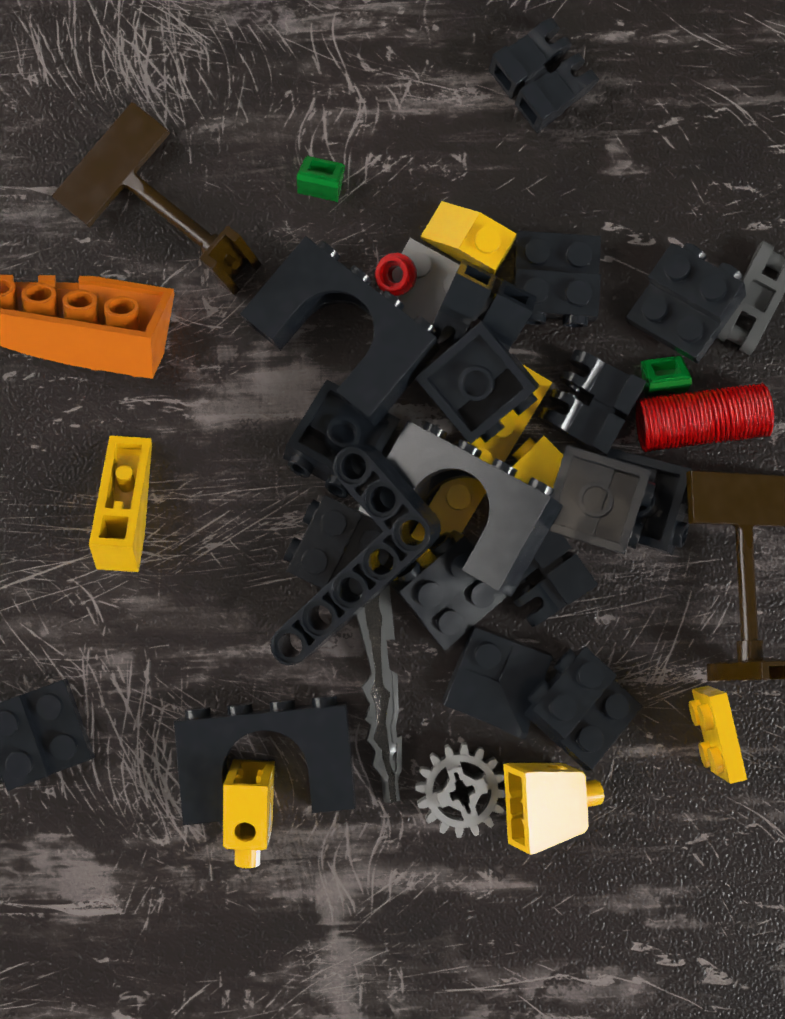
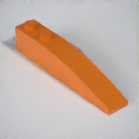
M0 275V346L26 355L71 366L153 379L165 352L174 300V289L96 276H79V283L56 282L55 275H39L38 282H14L13 275Z

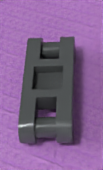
M762 241L758 246L741 280L745 284L746 297L717 336V339L722 342L727 339L739 345L738 350L749 356L758 345L785 293V256L773 251L775 246L765 241ZM765 266L777 272L775 280L762 274ZM739 315L753 321L748 331L735 325Z

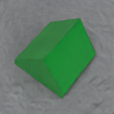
M305 156L297 173V193L338 202L346 165Z
M682 356L641 361L642 379L647 381L643 387L645 398L659 397L661 395L668 396L669 394L676 395L678 393L684 394L690 388L692 377Z

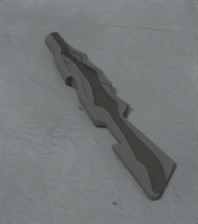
M388 585L356 614L372 673L361 686L370 704L364 717L369 723L366 740L374 750L371 765L380 775L383 802L393 803L400 801L398 780L402 772V736L397 735L396 732L399 713L398 674L389 669L387 640H395L390 585Z

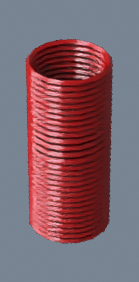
M764 383L741 385L739 387L732 386L731 388H721L720 390L717 388L710 391L707 389L701 392L694 391L693 393L661 395L655 398L644 397L643 399L639 398L636 402L637 434L640 446L644 452L685 446L692 447L698 444L721 443L722 441L731 442L740 439L769 437L774 427L773 402L770 391Z

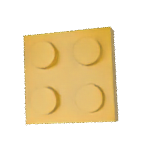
M708 685L692 689L694 700L689 701V710L694 725H700L704 742H700L698 747L704 767H710L711 772L730 784L747 780L727 693Z

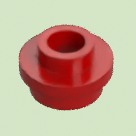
M390 253L384 256L377 264L375 279L383 292L387 290L394 296H401L408 293L414 287L417 279V269L412 259L407 255ZM396 267H400L403 271V277L396 283L392 278V272Z

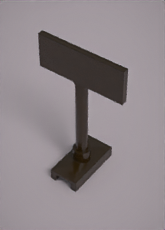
M132 102L55 191L52 197L90 228L123 188L129 189L201 248L202 256L199 259L221 285L235 296L240 289L233 279L246 264L257 270L261 266L260 261L243 238L228 225L220 235H211L137 175L138 170L167 138L170 132Z
M704 471L686 472L688 523L732 525L735 528L741 641H737V659L707 664V681L785 679V660L764 657L763 640H758L753 526L785 527V476Z

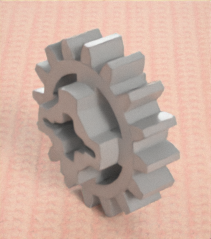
M462 742L459 752L453 753L449 744L444 745V757L440 758L432 752L429 756L433 766L431 768L421 766L419 769V773L426 778V782L415 783V790L425 793L426 796L421 797L417 801L418 808H430L425 819L428 824L439 819V832L442 834L448 830L449 826L455 828L456 837L461 838L464 828L470 827L474 836L479 835L478 824L484 822L490 828L494 826L490 816L492 811L500 814L504 812L503 806L497 802L498 798L505 797V788L498 787V783L504 781V771L493 773L492 770L496 767L498 761L494 756L484 761V749L480 746L471 754L466 742ZM460 762L474 764L484 773L472 774L462 769ZM446 767L448 775L443 785L433 790L437 775ZM455 772L458 773L460 780H463L465 786L473 785V787L467 790L468 797L466 798L469 804L467 807L464 805L463 799H460L458 793L450 794V792L456 790ZM488 790H490L486 804L477 812L475 806L480 796L488 793ZM451 806L461 811L462 817L451 816L441 808Z

